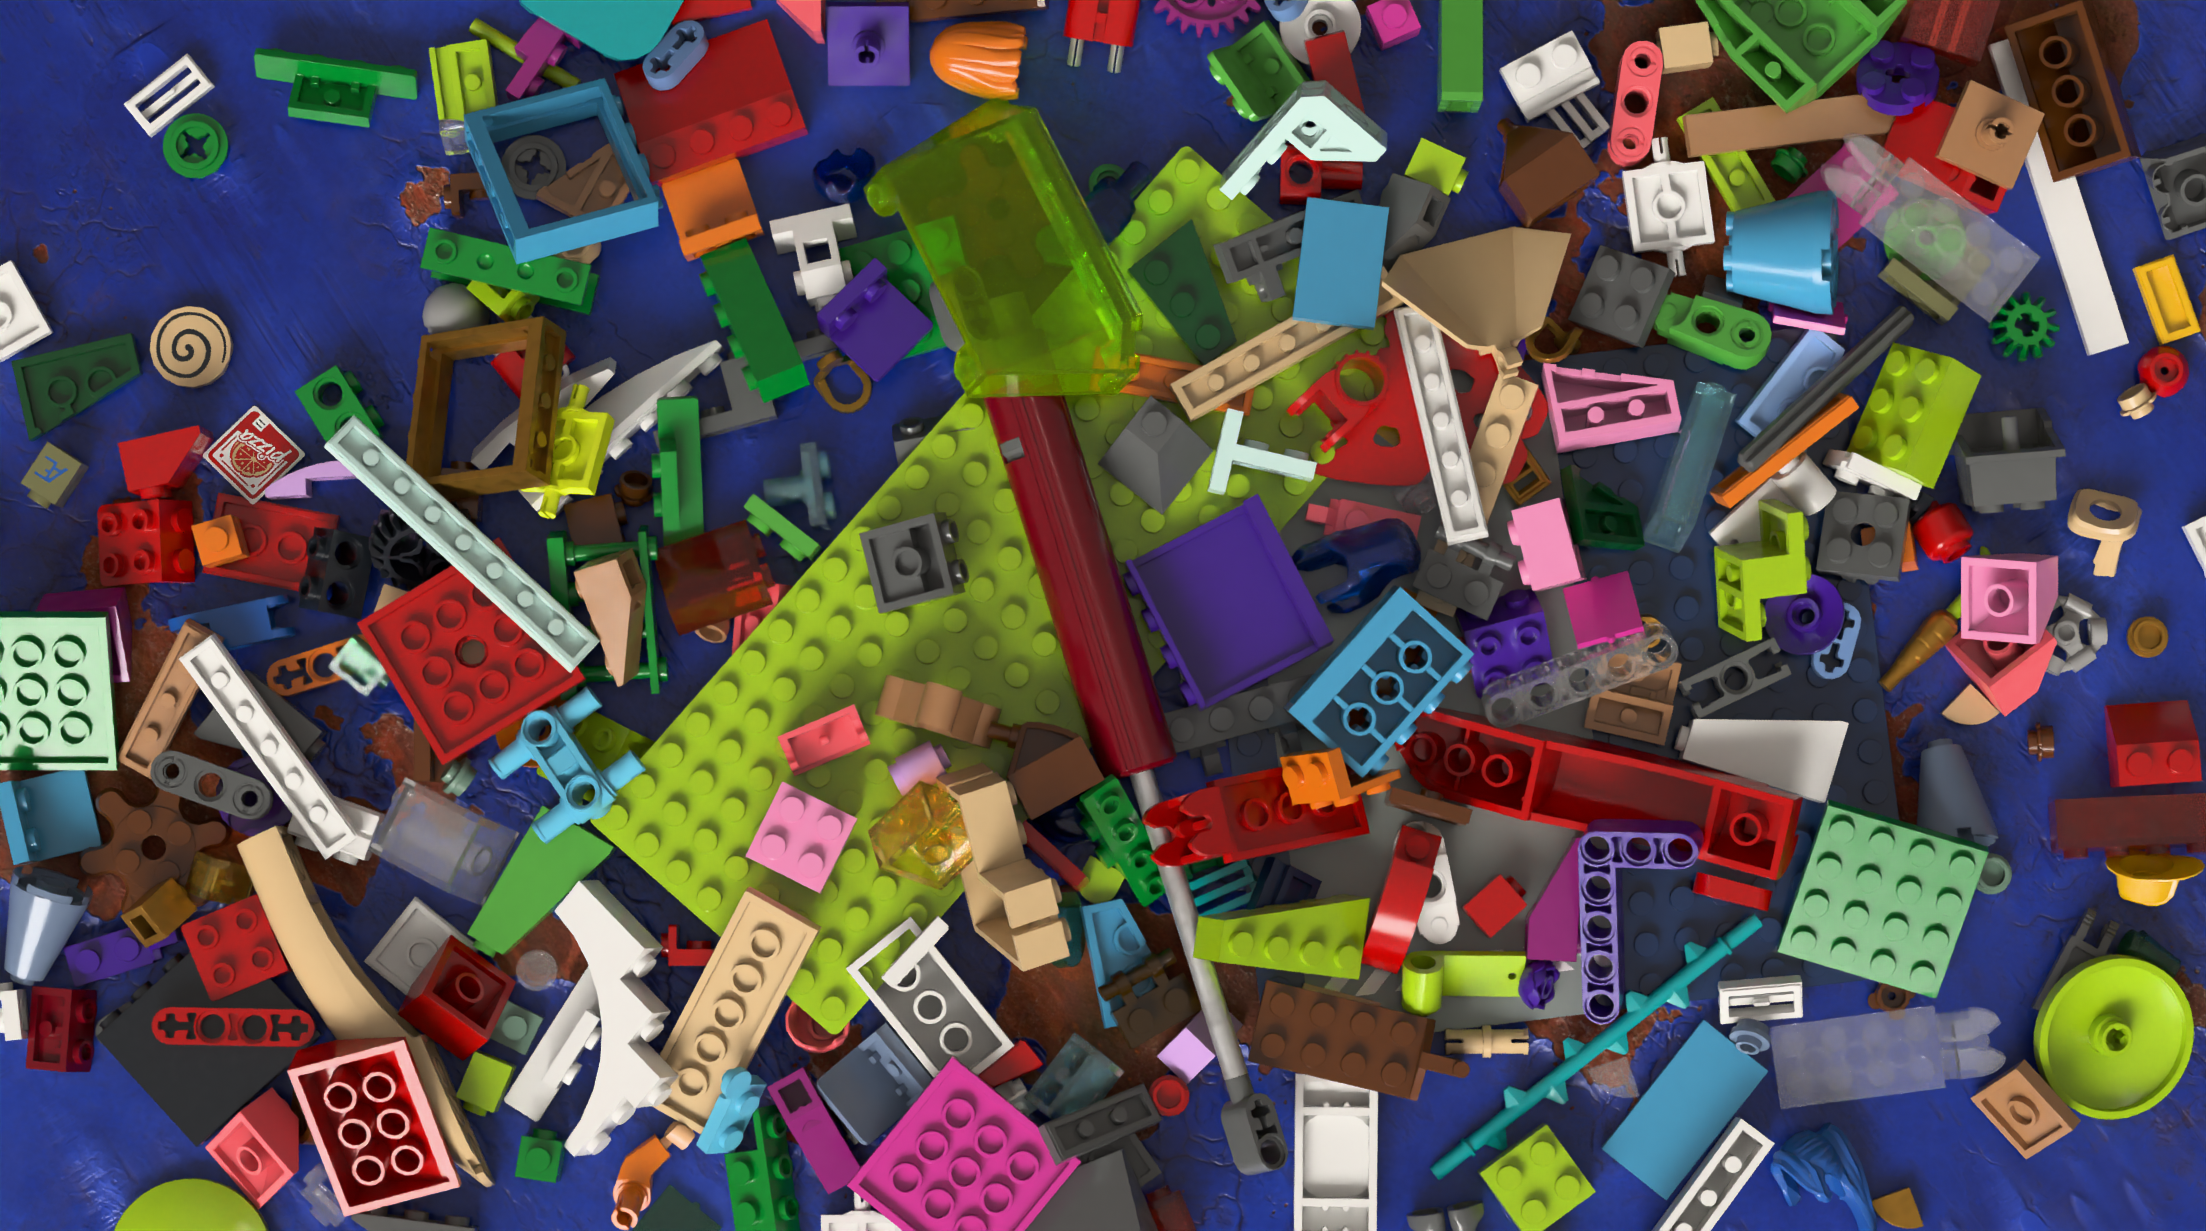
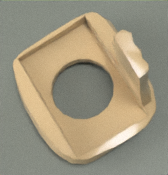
M2081 489L2075 493L2067 517L2068 527L2077 535L2101 540L2093 560L2095 564L2093 574L2095 576L2114 577L2122 544L2136 534L2142 509L2138 507V503L2135 500L2124 496L2093 489ZM2096 504L2105 509L2120 512L2121 516L2112 521L2102 520L2091 513L2090 506Z

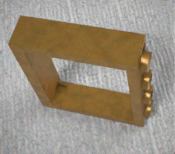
M541 316L421 336L419 358L417 359L416 385L413 393L411 426L408 433L409 443L406 463L446 500L550 485L567 331ZM526 349L513 465L440 475L454 360Z

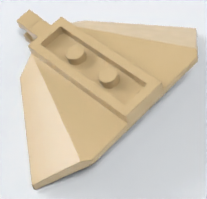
M1509 227L1402 254L1384 279L1382 287L1463 347L1478 350L1480 356L1492 353L1502 380L1515 377L1519 373L1517 367L1523 363L1516 347L1519 341L1542 328L1571 234Z

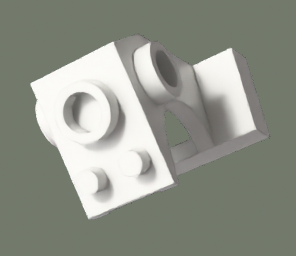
M849 203L769 221L777 254L797 252L800 271L793 272L798 296L806 295L810 307L815 306L816 312H819L853 279L850 261H841L838 241L857 237ZM829 244L831 259L808 263L806 248Z

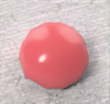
M794 1001L791 1002L785 1014L786 1031L797 1046L811 1053H826L838 1048L844 1043L851 1029V1023L849 1022L840 1033L830 1034Z

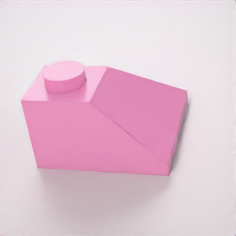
M2014 553L1961 557V638L2039 644L2058 598V556Z

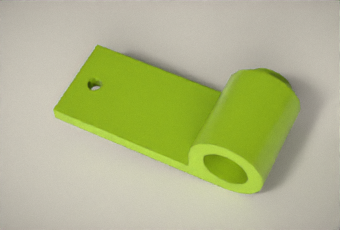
M1411 952L1405 956L1403 961L1401 1005L1413 1015L1426 1017L1441 1008L1442 996L1520 997L1518 985L1526 965V952Z

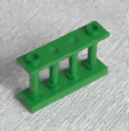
M432 227L429 228L420 268L432 271L430 276L432 279L459 283L466 286L473 280L486 283L488 286L503 287L508 292L515 290L537 295L540 297L537 302L538 304L589 316L592 314L600 281V275L590 273L592 266L588 264L547 256L516 265L508 245Z
M649 524L640 525L637 532L638 541L575 545L574 541L567 542L566 530L550 531L546 539L551 596L573 616V607L580 606V602L585 601L578 595L575 582H571L570 566H576L578 561L593 560L629 548L633 549L635 557H640L641 573L647 586L642 638H647L649 662H640L639 673L632 679L650 678L651 694H660L662 682L669 681L667 657H660L652 571V560H658V542L656 535L649 536ZM585 626L594 635L591 626ZM581 662L578 666L586 680L564 692L560 697L561 700H569L581 691L580 687H586L587 683L615 681L614 676L608 672L606 665L586 666L585 662Z

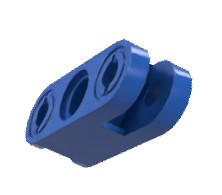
M288 595L257 599L168 620L170 633L180 632L184 622L189 618L224 637L223 645L228 651L296 636L295 627H277L273 611L281 608L280 606L290 603Z

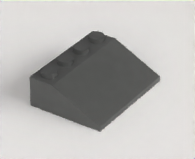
M1123 1148L1078 1166L1025 1231H1158Z

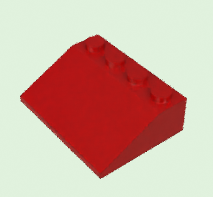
M767 19L709 39L706 54L682 81L672 89L664 91L653 89L642 68L643 63L614 73L629 121L635 132L639 151L646 156L650 169L649 179L652 185L657 184L658 187H661L663 183L734 158L740 159L808 134Z
M406 1037L334 1040L300 1049L296 1052L287 1072L344 1217L461 1186V1180Z

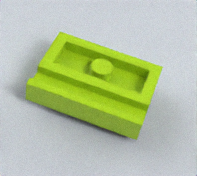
M481 39L450 44L445 47L429 48L440 129L449 130V128L464 127V114L499 105L489 40Z

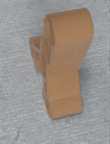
M887 675L875 715L990 749L993 739L987 737L991 721L998 723L1002 709L965 697L962 691L929 681L926 684Z

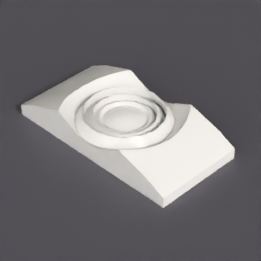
M1295 1073L1294 1231H1377L1378 1092Z

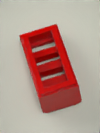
M1020 1038L1010 1050L978 1076L994 1088L1040 1068V1066L1044 1065V1062L1024 1038Z

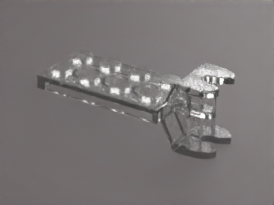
M1860 133L1844 135L1843 140L1846 149L1852 156L1844 159L1843 168L1838 164H1821L1820 174L1826 186L1839 199L1862 215L1858 221L1860 225L1990 323L2041 257L1912 158L1908 157L1903 163L1868 136Z
M1934 1005L1769 1026L1780 1108L1785 1109L1946 1088L1945 1080L1967 1079L1992 1074L2004 1065L2006 1056H2004V1052L1989 1046L1990 1038L1987 1034L1991 1033L2001 1022L1993 1011L1986 1008L1967 1007L1935 1013Z

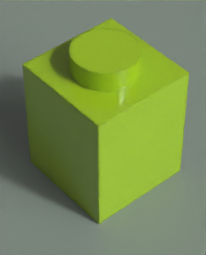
M1421 138L1404 177L1430 184L1449 196L1451 191L1459 194L1469 171L1462 169L1466 160L1465 157Z
M481 1050L475 1051L456 1095V1098L465 1101L462 1108L484 1117L487 1111L492 1113L498 1112L517 1065Z

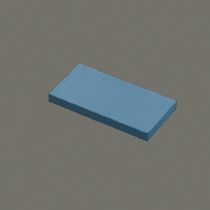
M1702 1019L1605 1141L1601 1149L1663 1199L1667 1200L1768 1073V1070L1748 1054L1739 1051L1733 1042Z

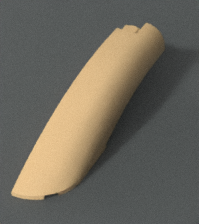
M275 826L239 843L237 848L279 945L295 976L329 1030L337 1040L406 1037L453 1162L484 1186L490 1187L495 1185L496 1183L462 1108V1104L459 1098H456V1090L435 1041L426 1034L422 1035L412 1024L397 1014L398 1011L366 975L349 951L319 899L298 847L294 844L295 840L291 834L287 833L288 827Z

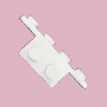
M589 966L504 1098L507 1104L534 1121H539L563 1083L570 1086L582 1067V1064L577 1062L585 1048L592 1051L602 1036V1028L599 1027L601 1015L598 993Z

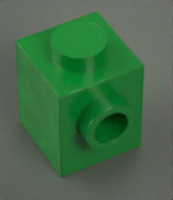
M533 1128L532 1134L522 1135L515 1177L551 1183L561 1181L566 1152L564 1144L567 1140L557 1138L558 1131L542 1128Z

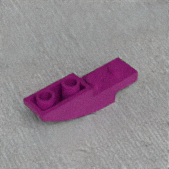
M538 18L514 47L516 56L525 62L507 87V98L513 102L537 96L545 84V80L541 77L547 67L551 65L555 68L564 57L568 49L564 43L568 41L579 49L584 43L545 20Z

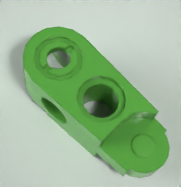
M1672 292L1671 295H1666L1653 325L1658 335L1668 338V344L1721 365L1725 364L1735 369L1744 370L1756 366L1765 357L1769 350L1772 336L1769 323L1764 317L1755 312L1698 295L1692 299ZM1706 322L1714 325L1717 330L1708 334L1699 331L1696 326ZM1739 335L1752 339V341L1743 342Z

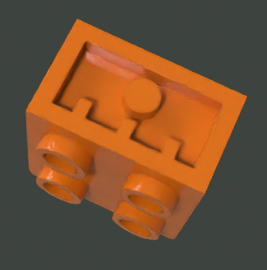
M736 158L663 183L661 186L680 239L679 244L688 262L743 238L749 241L765 235L740 162Z

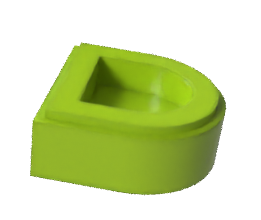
M1090 855L1082 870L1090 882L1080 893L1086 900L1092 903L1108 902L1115 897L1125 877L1113 867L1107 869L1099 859Z

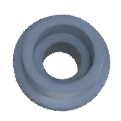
M1740 1019L1737 1025L1731 1029L1729 1035L1731 1042L1735 1044L1739 1051L1750 1055L1766 1051L1771 1043V1038L1768 1035V1026L1755 1019Z

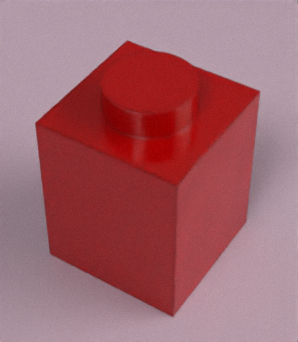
M1497 874L1468 899L1461 908L1486 937L1491 938L1527 906L1526 902L1522 899L1527 893L1511 875L1504 879L1501 874Z

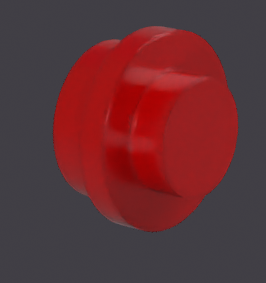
M1161 1076L1152 1083L1149 1089V1095L1160 1115H1178L1188 1105L1189 1089L1186 1083L1177 1076Z

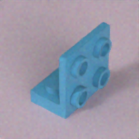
M63 770L23 781L0 783V809L14 865H27L103 844L86 770Z

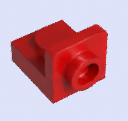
M669 924L668 933H661V945L663 946L661 957L668 958V966H706L715 950L711 949V941H686V949H680V925Z

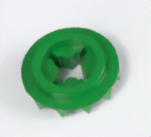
M192 113L181 116L168 127L163 139V153L169 166L178 174L186 178L203 179L212 173L218 172L220 166L228 158L229 140L223 127L215 119L204 114ZM186 133L197 140L207 138V142L203 145V149L206 151V159L196 153L190 156L187 155L190 144L187 142Z

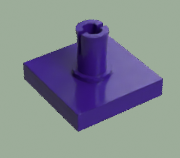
M827 2L828 86H910L909 2Z

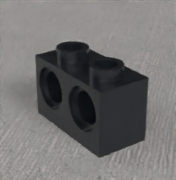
M314 527L313 536L307 545L308 562L305 576L299 585L300 602L298 607L342 617L361 619L372 566L371 551H369L370 537L335 529ZM340 544L341 555L339 559L336 560L335 550L337 546ZM332 584L333 595L331 599L328 600L327 590L329 586Z

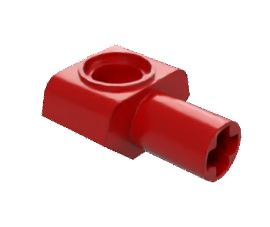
M1285 143L1287 148L1280 156L1279 204L1306 205L1307 197L1321 199V189L1362 190L1363 162L1310 160L1293 144ZM1298 164L1307 166L1312 172L1311 180L1305 184L1295 183L1289 175V171L1293 166Z

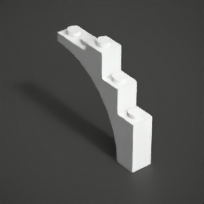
M599 880L579 881L555 910V913L574 935L589 964L598 993L602 1023L601 1057L594 1089L581 1120L564 1144V1147L574 1157L600 1153L611 1141L609 1135L617 1125L625 1123L634 1114L636 1108L656 1107L663 1103L672 1092L670 1086L679 1076L647 1043L661 1033L664 1028L662 1022L671 1011L639 979L653 969L656 964L654 958L662 950L663 946Z

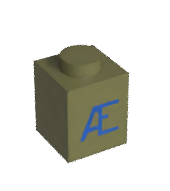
M47 441L24 476L21 484L31 489L27 497L46 509L49 508L51 503L63 508L89 466L55 444Z

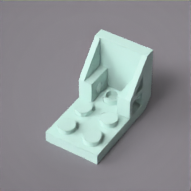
M1326 80L1302 82L1222 173L1219 190L1231 200L1239 192L1245 196L1260 179L1258 174L1264 163L1267 161L1272 165L1287 148V145H1285L1287 140L1310 160L1376 162L1387 150V132ZM1308 121H1312L1315 123V125L1308 126L1306 125V123Z

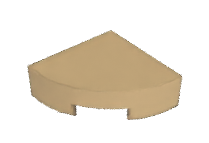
M1968 684L1940 714L1955 723L1976 725L1991 720L2000 712L1971 684Z

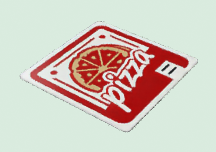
M257 406L250 408L203 453V457L251 504H255L265 494V488L282 478L305 456V453Z

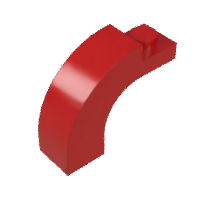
M1402 825L1378 904L1368 924L1364 940L1362 964L1394 974L1398 973L1411 943L1434 871L1433 867L1442 839L1441 836Z

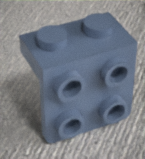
M885 1023L815 1082V1089L862 1145H869L906 1113L933 1079L924 1065L919 1063L907 1049L903 1039Z

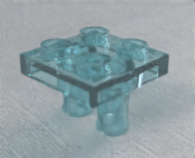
M816 442L800 444L803 468L800 471V475L763 480L766 504L772 507L806 503L811 528L814 531L830 530V520L837 519L834 494L832 495V491L826 492L825 479L832 478L829 454H827V451H821Z

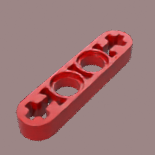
M168 1007L156 1013L151 1025L156 1039L170 1045L300 1047L311 1042L316 1033V1023L313 1017L306 1011L297 1009ZM189 1013L197 1014L193 1025L196 1039H188L190 1030H177L174 1033V1038H168V1032L160 1029V1023L168 1021L169 1014H175V1020L178 1022H190ZM215 1014L223 1019L225 1030L220 1037L210 1039L204 1035L201 1026L207 1016ZM254 1015L262 1017L267 1025L264 1036L256 1040L248 1038L243 1030L246 1019ZM272 1015H280L278 1024H291L295 1016H300L301 1023L308 1024V1032L301 1033L300 1040H293V1034L290 1032H278L280 1040L272 1041L275 1029Z

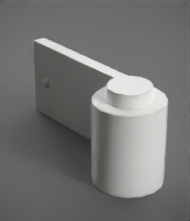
M1802 452L1752 491L1708 533L1719 546L1761 541L1758 500L1776 499L1803 511V515L1810 516L1824 508L1833 499L1837 490L1805 452Z

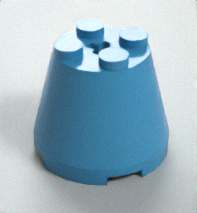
M1815 191L1735 212L1727 211L1726 235L1729 236V246H1724L1723 266L1724 270H1727V292H1734L1814 314H1833L1837 303L1839 276L1838 231L1836 230V228H1839L1837 192Z

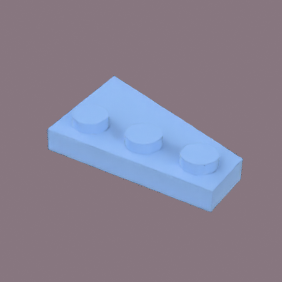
M1806 329L1735 419V422L1752 436L1756 437L1843 357L1845 349L1824 332Z

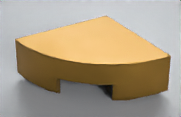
M1909 1187L1872 1199L1876 1214L1891 1225L1906 1229L1924 1226Z

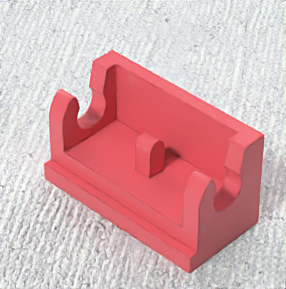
M854 704L778 736L794 776L871 744Z

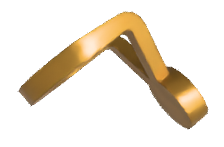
M1545 316L1542 328L1525 338L1526 349L1530 356L1538 362L1549 364L1559 362L1567 358L1569 354L1574 355L1581 347V342L1578 338L1582 334L1583 329L1574 327L1570 332L1563 331L1551 318ZM1545 326L1556 336L1554 344L1560 351L1553 354H1544L1535 348V339Z
M835 350L817 362L816 365L820 372L814 378V386L833 410L840 413H854L868 404L872 395V383L868 374L847 355L842 356L839 350ZM848 364L862 380L863 393L856 402L842 404L833 398L825 377L834 367Z

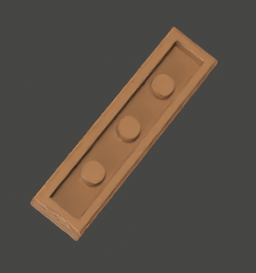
M190 618L184 622L118 753L119 762L152 779L150 774L152 762L159 754L169 750L200 689L179 658L215 632ZM215 633L223 644L225 638Z

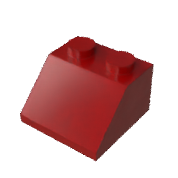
M197 425L118 443L128 492L140 496L141 499L148 500L173 498L172 491L184 488L202 460L203 453L213 443V432Z
M2188 700L2104 706L2110 787L2202 781L2199 738Z
M450 935L413 982L397 1014L464 1061L489 1041L516 981Z

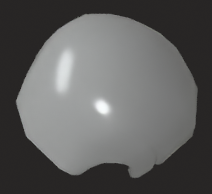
M452 282L435 288L425 300L422 318L424 326L428 328V332L435 334L488 325L490 311L482 301L466 289V285Z

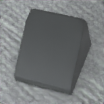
M1707 275L1705 277L1699 295L1742 308L1744 295L1727 292L1726 280L1714 275Z

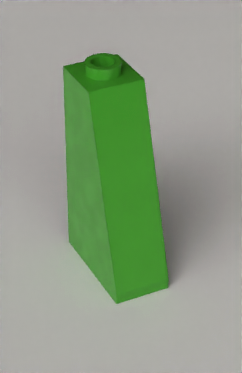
M1439 0L1437 112L1477 113L1483 102V0Z
M542 805L533 822L550 811L551 808ZM576 823L546 844L530 826L467 933L475 938L472 946L491 957H494L496 952L502 955L508 954L560 905L579 881L587 880L614 854L617 847Z

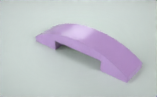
M339 461L315 464L299 469L275 481L265 488V497L271 500L312 498V481L358 478Z

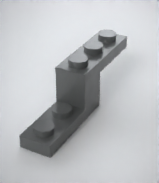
M819 328L806 332L807 339L794 342L802 362L825 356L835 350L842 351ZM732 352L727 354V361L720 362L732 410L725 412L724 406H718L701 411V418L699 419L700 440L779 419L774 399L763 403L757 389L749 391L741 368L747 366L744 358L741 357L736 360ZM658 430L653 431L656 446L659 449Z

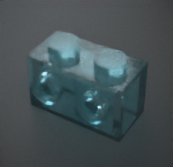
M1074 1032L1024 1098L1054 1120L1103 1100L1125 1071Z

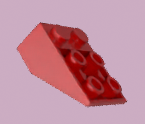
M1933 100L1926 107L1925 102L1920 106L1913 107V113L1895 116L1874 167L1984 216L1998 212L2007 189L1934 157L1955 107Z

